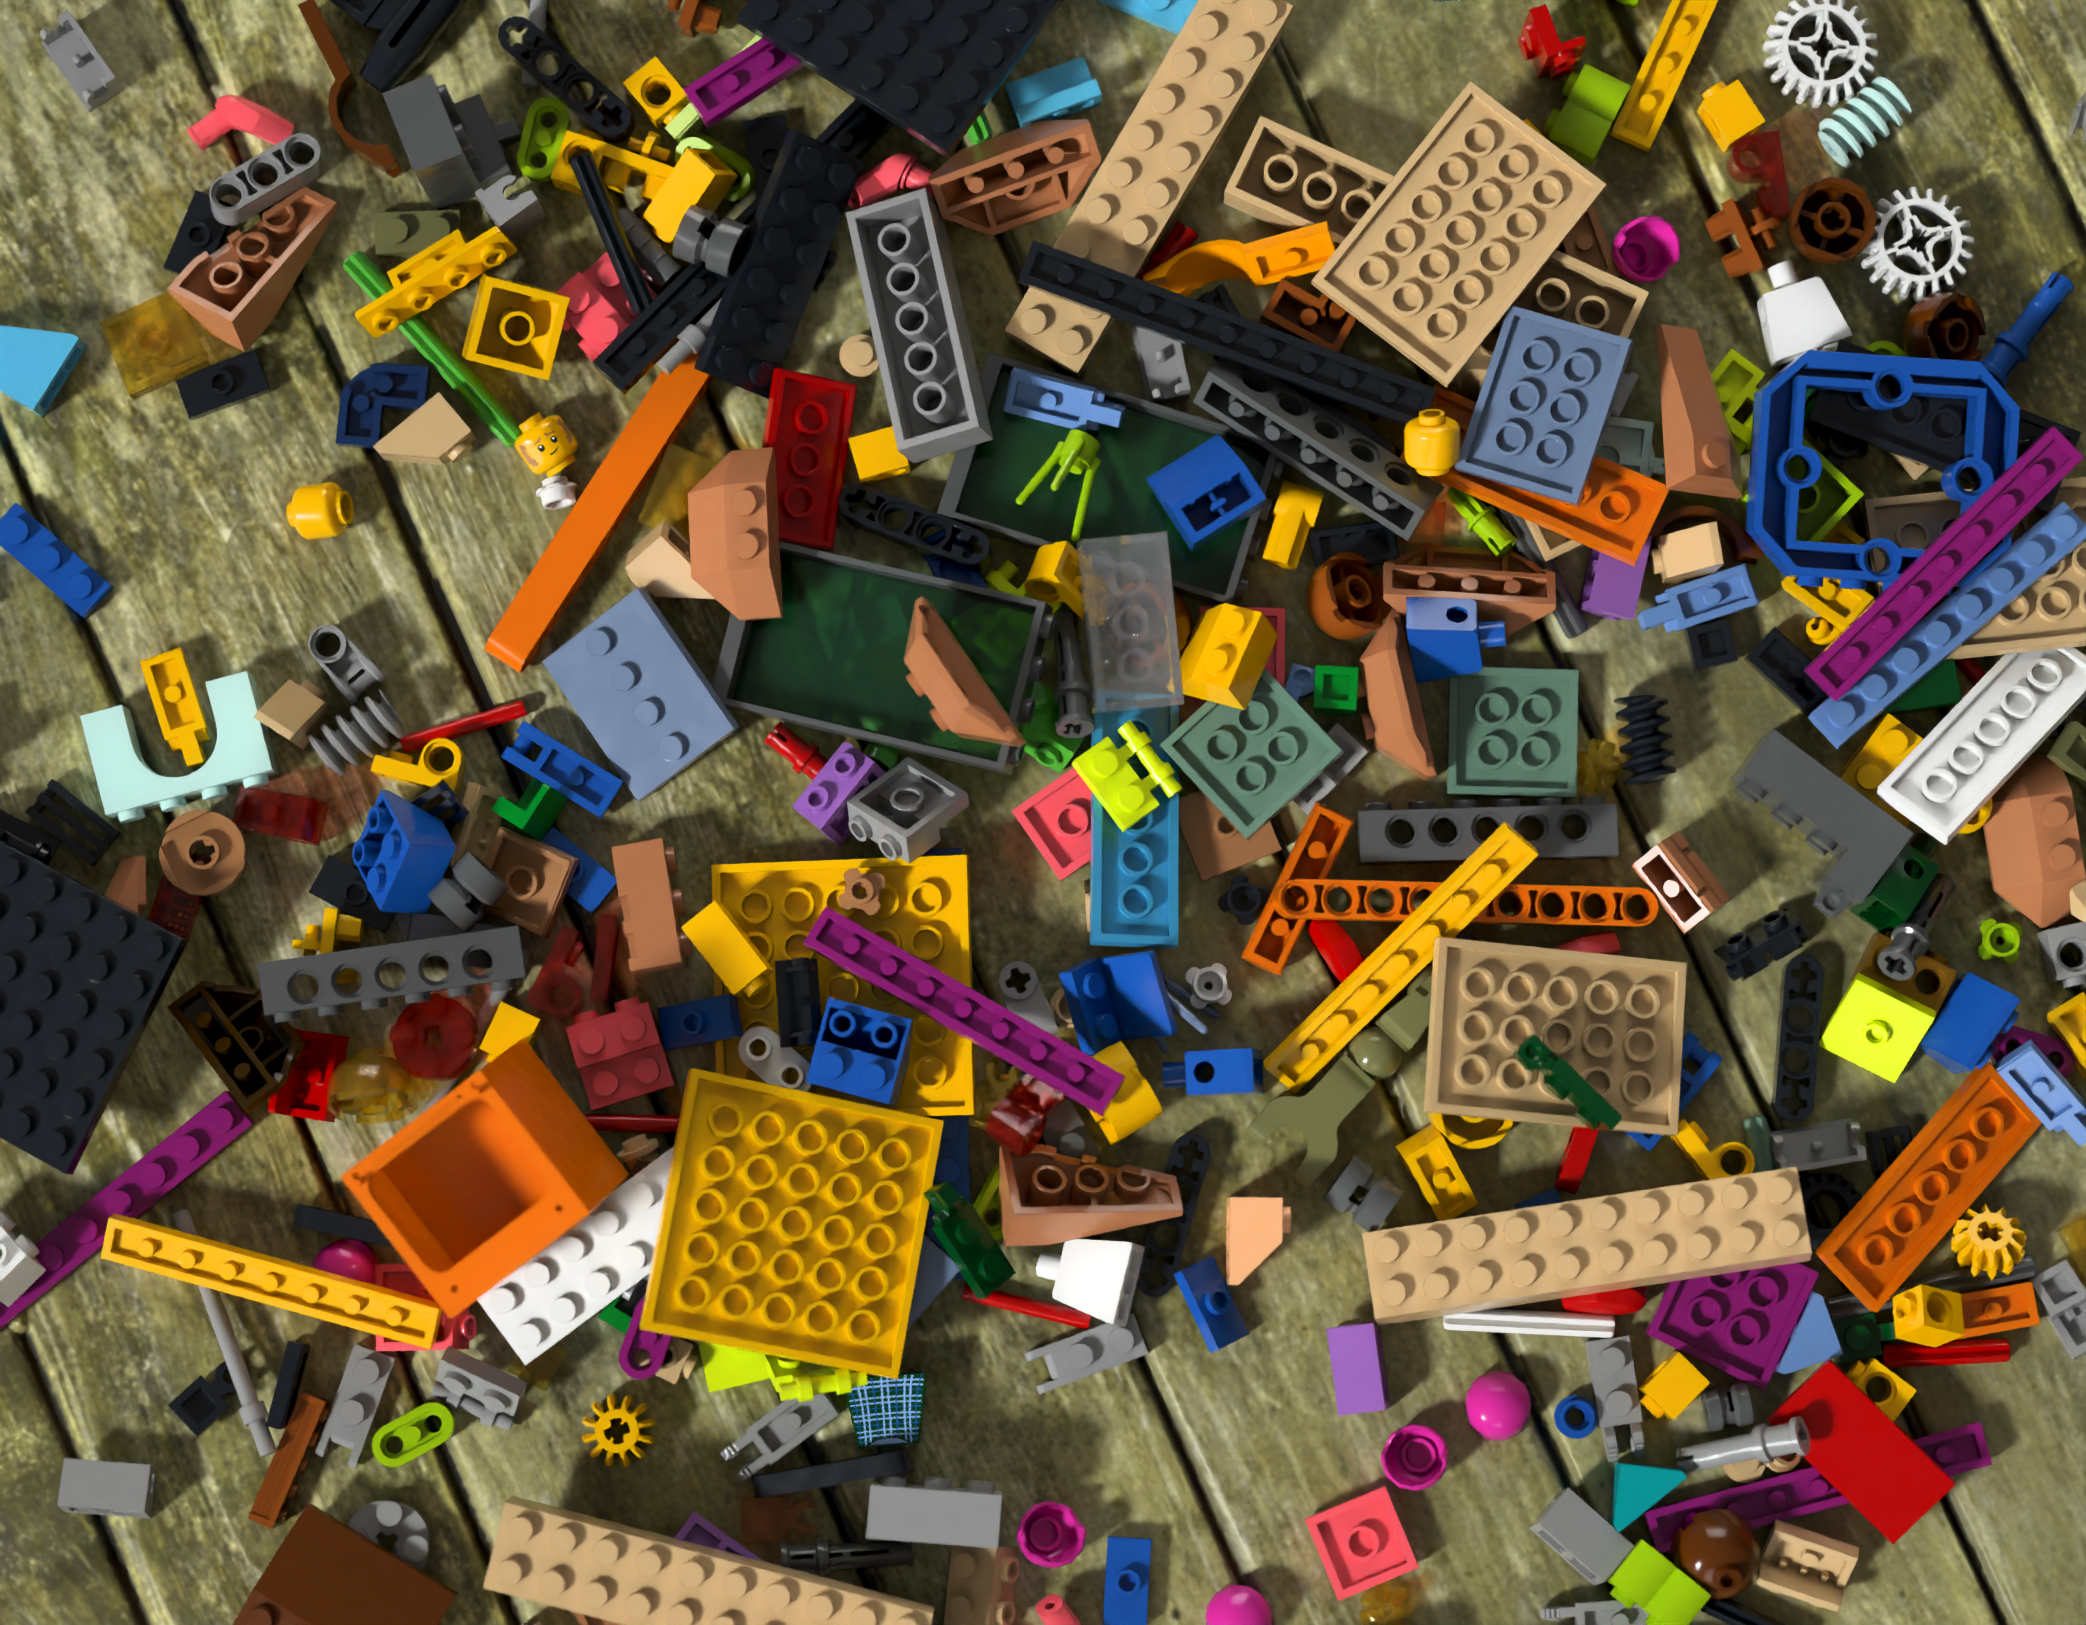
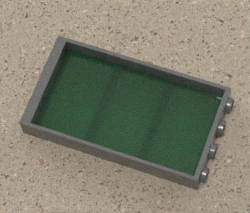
M988 352L980 376V382L993 440L956 451L939 504L938 514L976 528L986 535L1037 551L1043 545L1068 541L1095 569L1140 583L1162 584L1179 595L1214 606L1223 603L1232 604L1233 599L1242 601L1249 578L1241 575L1245 559L1250 561L1255 559L1261 537L1253 535L1258 519L1267 520L1274 498L1273 496L1266 495L1270 479L1279 481L1285 461L1230 426ZM1014 367L1095 387L1096 390L1106 392L1105 400L1126 406L1123 421L1119 428L1099 423L1097 431L1090 429L1085 431V433L1093 436L1100 443L1096 457L1101 460V464L1095 473L1080 539L1077 542L1071 540V535L1086 473L1085 470L1080 475L1068 472L1059 489L1053 491L1051 484L1061 467L1058 461L1022 505L1016 503V498L1053 454L1058 442H1064L1072 429L1003 411L1011 370ZM1219 434L1244 462L1267 499L1263 508L1191 552L1146 479Z
M780 542L783 618L740 621L732 613L730 614L712 685L725 706L732 710L1012 775L1014 765L1019 766L1021 764L1025 744L1021 747L961 738L951 732L950 729L943 732L929 712L934 708V705L925 694L919 697L907 681L906 675L911 673V671L904 662L914 605L915 601L921 596L933 604L1021 735L1024 723L1030 724L1034 715L1035 699H1032L1031 695L1034 683L1041 682L1045 671L1046 658L1041 655L1045 640L1050 641L1055 631L1056 615H1052L1053 608L1044 601Z

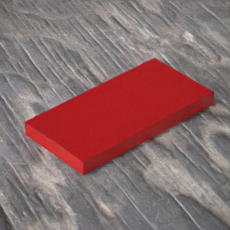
M783 368L773 369L762 448H775L780 542L824 552L833 551L839 513L838 500L843 487L849 446L848 438H850L857 384Z
M1830 1358L1767 1417V1421L1772 1426L1789 1423L1791 1418L1797 1416L1804 1420L1808 1428L1811 1446L1810 1453L1803 1457L1892 1544L1903 1536L1956 1485L1955 1481Z

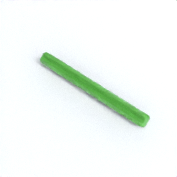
M356 251L344 261L343 268L373 301L394 289L393 285L363 252ZM416 314L398 325V329L500 441L507 447H513L516 438L522 434L518 427L519 423L419 314Z

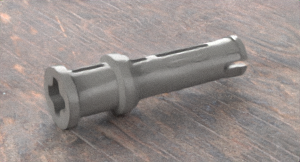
M1797 1416L1791 1418L1789 1423L1768 1427L1765 1423L1756 1425L1749 1434L1677 1447L1676 1458L1684 1457V1459L1694 1457L1692 1460L1677 1462L1679 1470H1682L1684 1474H1689L1694 1471L1756 1458L1760 1462L1771 1463L1777 1456L1792 1453L1805 1456L1810 1453L1811 1443L1804 1420Z

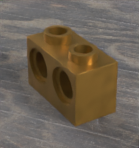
M1887 931L1885 935L1881 933L1873 935L1850 982H1853L1859 972L1935 1010L1936 1018L1958 971L1947 966L1949 963L1947 958L1927 950L1924 955L1918 957L1916 971L1910 979L1905 981L1892 979L1881 973L1876 965L1879 953L1884 948L1889 947L1892 942V931ZM1920 971L1928 972L1934 979V988L1930 994H1924L1916 987L1915 978Z

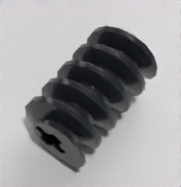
M1639 695L1614 699V703L1627 706L1615 713L1616 720L1629 723L1617 730L1618 737L1631 740L1619 747L1620 754L1633 757L1621 764L1623 771L1635 773L1634 776L1623 781V784L1640 785L1661 782L1665 780V777L1677 772L1676 767L1663 764V760L1675 755L1674 750L1661 747V743L1673 738L1672 733L1659 730V726L1671 721L1670 716L1657 713V709L1669 704L1668 699L1656 697L1655 695Z

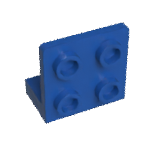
M1154 951L1091 957L1059 973L1080 1049L1087 1055L1097 1054L1111 1044L1113 1045L1121 1040L1170 1036L1178 1030L1158 959Z

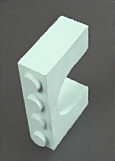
M248 671L205 682L216 722L217 741L209 760L200 769L186 776L165 777L151 770L142 756L131 711L125 706L119 705L80 716L105 815L113 819L119 818L120 823H128L145 818L144 811L161 807L162 812L173 811L186 807V799L202 795L203 801H208L228 795L227 788L244 784L245 789H253L269 784V777L278 775L279 770L268 728L254 718L257 711L262 707L254 676Z

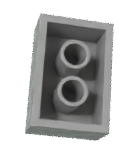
M895 1474L880 1477V1481H873L871 1483L866 1538L998 1549L1003 1491L994 1490L995 1482L969 1480L968 1488L951 1487V1479L925 1477L923 1485L907 1483L908 1475Z

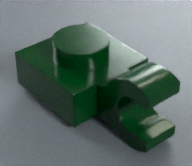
M1874 1312L1834 1321L1831 1320L1843 1355L1837 1356L1838 1363L1883 1355L1881 1342L1897 1339L1895 1337L1894 1320L1877 1324Z

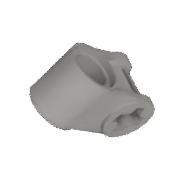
M321 625L310 634L308 640L310 653L329 674L330 680L352 705L358 704V697L375 682H383L387 679L362 649L359 650L352 640L336 626ZM328 635L338 636L341 643L339 651L330 657L322 656L319 650L321 640Z
M1021 961L1007 964L999 976V987L1007 1009L1052 1035L1059 1033L1049 1002L1043 994L1033 967ZM1018 968L1021 974L1028 973L1030 976V981L1025 983L1026 991L1023 993H1018L1015 987L1007 988L1005 980L1011 978L1010 970Z

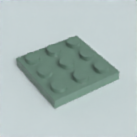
M1483 667L1479 672L1450 677L1448 682L1446 795L1575 799L1577 785L1579 670Z
M1265 668L1246 711L1207 701L1160 744L1161 748L1247 841L1343 754V751Z

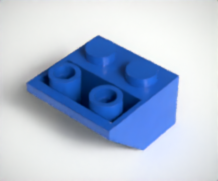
M1219 434L1146 479L1191 552L1263 508L1267 499L1244 462Z
M381 790L374 807L368 812L367 823L361 837L354 844L352 858L380 911L426 914L432 902L427 894L442 880L456 846L442 820L389 790Z
M1970 972L1961 974L1947 993L1936 1018L1917 1048L1953 1074L1972 1071L1975 1067L1980 1070L1995 1050L1990 1044L1999 1032L2002 1034L2007 1033L2017 1020L2019 1013L2014 1009L2021 999Z
M828 997L806 1082L897 1106L909 1063L913 1020Z

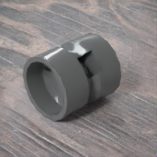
M693 204L687 209L679 224L673 243V256L692 264L704 261L707 270L730 278L750 227L730 218L718 221L715 212Z
M470 851L452 868L454 876L452 878H442L427 894L429 899L447 917L467 933L484 916L483 907L485 905L493 906L509 889L507 884Z
M1354 1154L1332 1183L1323 1200L1341 1213L1352 1212V1221L1367 1232L1376 1231L1403 1194L1404 1189L1386 1176L1376 1178L1374 1176V1168ZM1358 1185L1368 1189L1361 1200L1352 1194Z

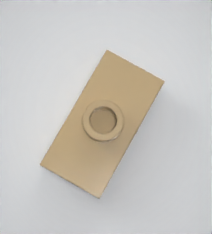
M468 782L462 804L469 811V814L454 825L451 839L456 849L448 866L454 867L468 851L486 863L503 819L491 809L500 796L509 800V795L477 783Z

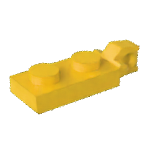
M179 647L141 660L140 665L165 741L170 744L173 752L182 750L186 765L191 770L202 767L207 762L201 743L210 740L207 731L209 727L184 650Z

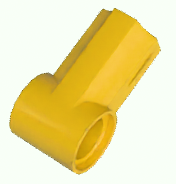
M1287 480L1283 481L1272 515L1275 516V519L1268 534L1261 560L1283 569L1296 571L1309 529L1314 527L1324 492Z

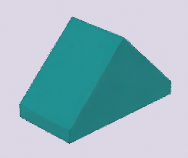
M1615 1461L1609 1524L1618 1532H1621L1684 1481L1687 1476L1682 1470Z

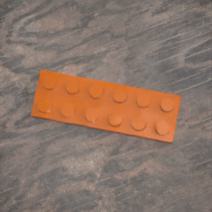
M1434 384L1433 388H1436V392L1430 409L1444 411L1445 416L1454 419L1459 424L1461 450L1477 402ZM1403 450L1400 459L1406 462ZM1598 455L1596 456L1580 507L1458 471L1455 468L1456 465L1452 466L1450 471L1444 475L1428 476L1633 567L1639 558L1669 492L1665 484Z
M1986 1063L1980 1070L1975 1068L1814 1253L1868 1310L1877 1313L2042 1122L1990 1063Z

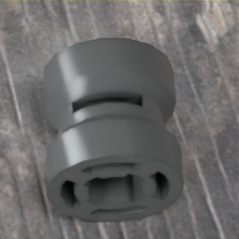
M1745 1382L1731 1384L1725 1390L1710 1387L1705 1388L1701 1392L1702 1409L1709 1432L1723 1430L1729 1424H1736L1739 1427L1753 1425L1752 1402Z

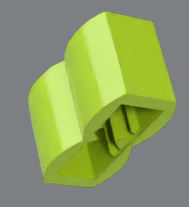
M1587 64L1584 65L1580 74L1572 71L1561 93L1568 97L1561 111L1553 108L1544 126L1543 131L1550 134L1547 140L1571 158L1591 167L1631 85Z
M1642 1539L1635 1544L1607 1580L1614 1587L1610 1595L1629 1610L1634 1605H1637L1649 1615L1644 1621L1647 1625H1689L1711 1597L1708 1592Z

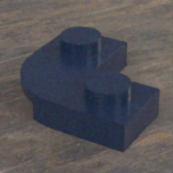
M375 363L370 364L369 368L358 373L347 386H344L341 393L336 444L344 447L375 449L373 446L382 439L384 408L417 410L428 401L431 374L429 366Z

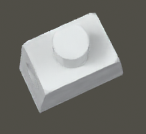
M1791 260L1781 262L1767 269L1775 290L1763 294L1757 302L1769 369L1789 363L1800 353L1807 350L1825 351L1836 347L1838 340L1848 341L1851 338L1852 332L1819 276L1799 282Z
M1069 1240L1064 1243L1062 1255L1045 1251L1040 1254L1036 1266V1274L1038 1277L1055 1281L1052 1292L1053 1299L1104 1322L1126 1327L1145 1247L1124 1241Z

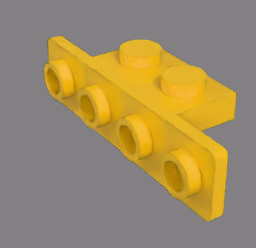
M499 226L492 227L468 242L466 236L459 229H456L388 271L387 274L394 289L356 311V319L374 338H378L385 333L393 331L398 325L419 312L430 308L435 302L456 289L464 287L469 281L492 267L500 265L505 259L515 254L517 248Z

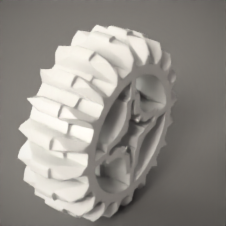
M1793 0L1787 6L1788 13L1779 11L1774 19L1778 25H1770L1766 31V34L1773 40L1765 41L1763 45V51L1772 54L1766 58L1764 66L1769 69H1778L1772 74L1770 80L1771 83H1778L1781 80L1785 81L1786 84L1781 91L1782 95L1787 96L1793 89L1798 92L1796 97L1797 104H1802L1805 98L1810 96L1812 107L1819 108L1823 97H1825L1827 104L1830 107H1834L1838 103L1839 95L1842 99L1848 101L1854 96L1853 88L1862 90L1866 86L1867 82L1864 77L1872 76L1875 71V67L1870 61L1876 60L1879 52L1874 48L1868 47L1876 42L1877 34L1864 33L1871 24L1870 18H1864L1860 21L1855 18L1860 11L1859 6H1853L1848 12L1843 9L1845 0H1837L1835 5H1831L1830 0H1819L1818 4H1816L1815 0H1803L1802 6ZM1816 21V27L1812 32V36L1800 37L1798 41L1789 40L1790 32L1801 24ZM1832 25L1841 30L1848 41L1837 38L1832 31ZM1819 39L1820 45L1825 47L1823 51L1828 50L1822 62L1821 57L1816 55L1817 51H1813ZM1792 60L1804 63L1809 70V77L1803 74L1794 65ZM1843 60L1852 61L1850 71L1845 75L1833 80H1825L1829 65L1841 64Z
M1910 187L1907 190L1906 199L1899 190L1893 191L1890 195L1891 203L1881 198L1876 203L1878 212L1875 211L1877 216L1875 232L1865 249L1861 252L1863 254H1870L1861 262L1862 268L1874 267L1876 269L1869 278L1870 282L1875 283L1882 277L1887 282L1883 286L1882 292L1888 294L1895 286L1899 288L1897 296L1902 301L1907 298L1910 290H1912L1913 298L1916 302L1924 299L1926 291L1929 295L1941 293V287L1950 291L1956 285L1953 277L1961 279L1967 272L1962 264L1969 263L1973 257V254L1963 248L1971 246L1974 243V238L1961 234L1970 227V221L1963 220L1957 222L1956 217L1962 211L1961 206H1956L1949 211L1945 207L1949 202L1948 195H1943L1938 202L1933 201L1934 191L1932 188H1928L1922 198H1919L1916 187ZM1912 214L1925 216L1938 226L1932 228L1925 227L1920 223L1917 215L1912 216ZM1896 217L1899 223L1897 228L1899 241L1885 249L1884 231L1886 225ZM1912 237H1915V241L1917 239L1921 240L1922 243L1928 241L1919 252H1916L1917 247L1914 250L1909 246L1903 248ZM1946 240L1947 258L1942 269L1935 272L1932 265L1935 261L1932 252L1933 247ZM1898 261L1906 262L1911 265L1915 274L1919 273L1920 275L1906 273L1893 263Z

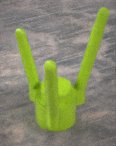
M1070 430L1065 441L1058 442L1053 454L1016 498V503L1022 505L1058 461L1061 467L1051 484L1053 491L1059 489L1068 472L1080 475L1085 470L1086 473L1071 535L1073 542H1077L1080 539L1095 473L1101 464V460L1096 457L1100 448L1098 440L1083 431Z

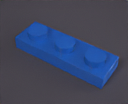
M15 503L0 519V546L84 619H87L114 588L18 503Z

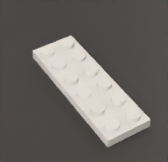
M2074 647L2004 654L1879 785L1876 796L1941 843L1947 845L2086 697V655Z
M674 1146L614 1190L588 1216L477 1299L525 1366L650 1273Z

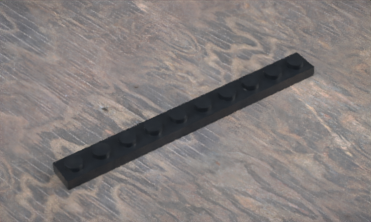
M855 99L816 140L860 160L895 124ZM764 191L735 221L749 227L751 226ZM704 261L698 264L691 263L593 361L594 367L625 395L679 341L677 336L689 324L695 325L722 298L729 278L707 270Z
M1034 240L1018 283L1403 425H1406L1413 418L1419 417L1420 411L1430 409L1436 392V388Z

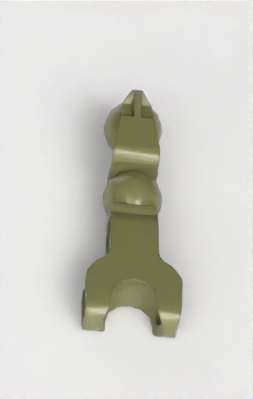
M1433 963L1427 964L1408 983V994L1386 1010L1374 1022L1377 1026L1363 1028L1353 1037L1349 1043L1348 1057L1344 1054L1310 1091L1301 1096L1284 1095L1273 1098L1247 1127L1244 1135L1252 1142L1263 1141L1269 1134L1280 1127H1293L1303 1134L1307 1141V1153L1293 1174L1294 1182L1301 1189L1309 1186L1336 1159L1338 1151L1336 1134L1338 1125L1376 1085L1374 1081L1387 1079L1397 1071L1402 1062L1403 1050L1407 1053L1429 1025Z

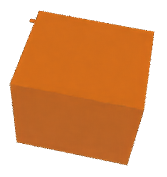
M522 1038L340 1177L451 1320L588 1216L629 1176V1173L528 1042Z

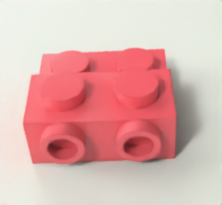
M608 252L603 254L582 274L579 271L556 292L570 297L562 330L565 333L570 328L574 330L582 339L577 344L578 347L592 362L639 316L635 315L631 310ZM647 284L649 292L654 301L658 297V295Z
M638 997L629 998L613 1004L616 1012L599 1017L597 1009L573 1016L574 1025L565 1027L592 1111L675 1086L651 1003L645 1002L640 1004Z
M407 1263L375 1264V1285L436 1302ZM469 1306L451 1320L442 1311L436 1344L431 1350H446L448 1346L456 1350L469 1349V1340H473L477 1332L476 1319L472 1314H469ZM376 1335V1351L430 1350Z

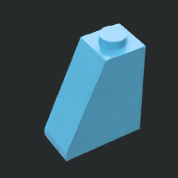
M0 325V392L43 418L88 346L71 333Z

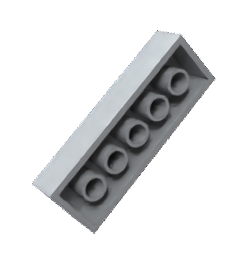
M926 188L847 212V222L898 451L912 463H917L993 440L944 219L940 215L935 197Z

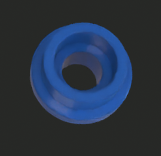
M1567 1396L1555 1408V1425L1563 1435L1569 1438H1584L1592 1433L1597 1425L1598 1413L1596 1407L1584 1396ZM1574 1408L1580 1409L1583 1413V1420L1578 1425H1572L1568 1421V1413Z

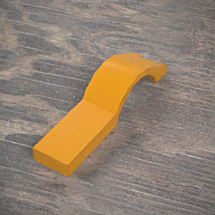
M1325 221L1246 244L1225 239L1202 242L1183 250L1143 276V281L1186 297L1203 285L1221 279L1239 278L1251 282L1257 288L1278 282L1281 278L1286 280L1318 271L1337 248L1328 222Z

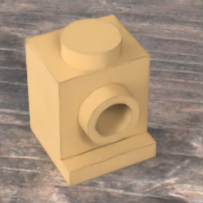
M673 1336L669 1346L673 1358L670 1363L663 1364L655 1376L675 1385L679 1383L681 1377L689 1379L699 1357L692 1353L696 1344L684 1338ZM643 1348L637 1350L634 1356L636 1363L641 1366L646 1365L650 1361V1353Z

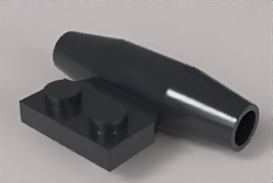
M467 0L330 1L366 29L381 30L359 72V76L375 89L384 93L392 90L424 60L462 10Z

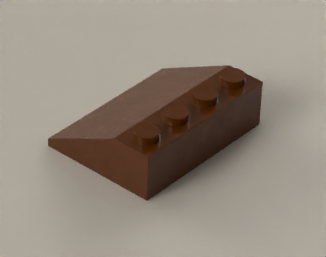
M309 1502L253 1588L233 1625H440L458 1592Z

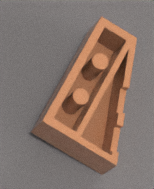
M663 838L611 847L618 896L621 899L624 921H622L624 935L628 939L631 956L628 959L630 972L639 977L688 968L686 957L693 956V947L691 940L685 932L681 931L679 915L686 914L682 889L674 890L671 873L679 872L675 848H667L666 841Z

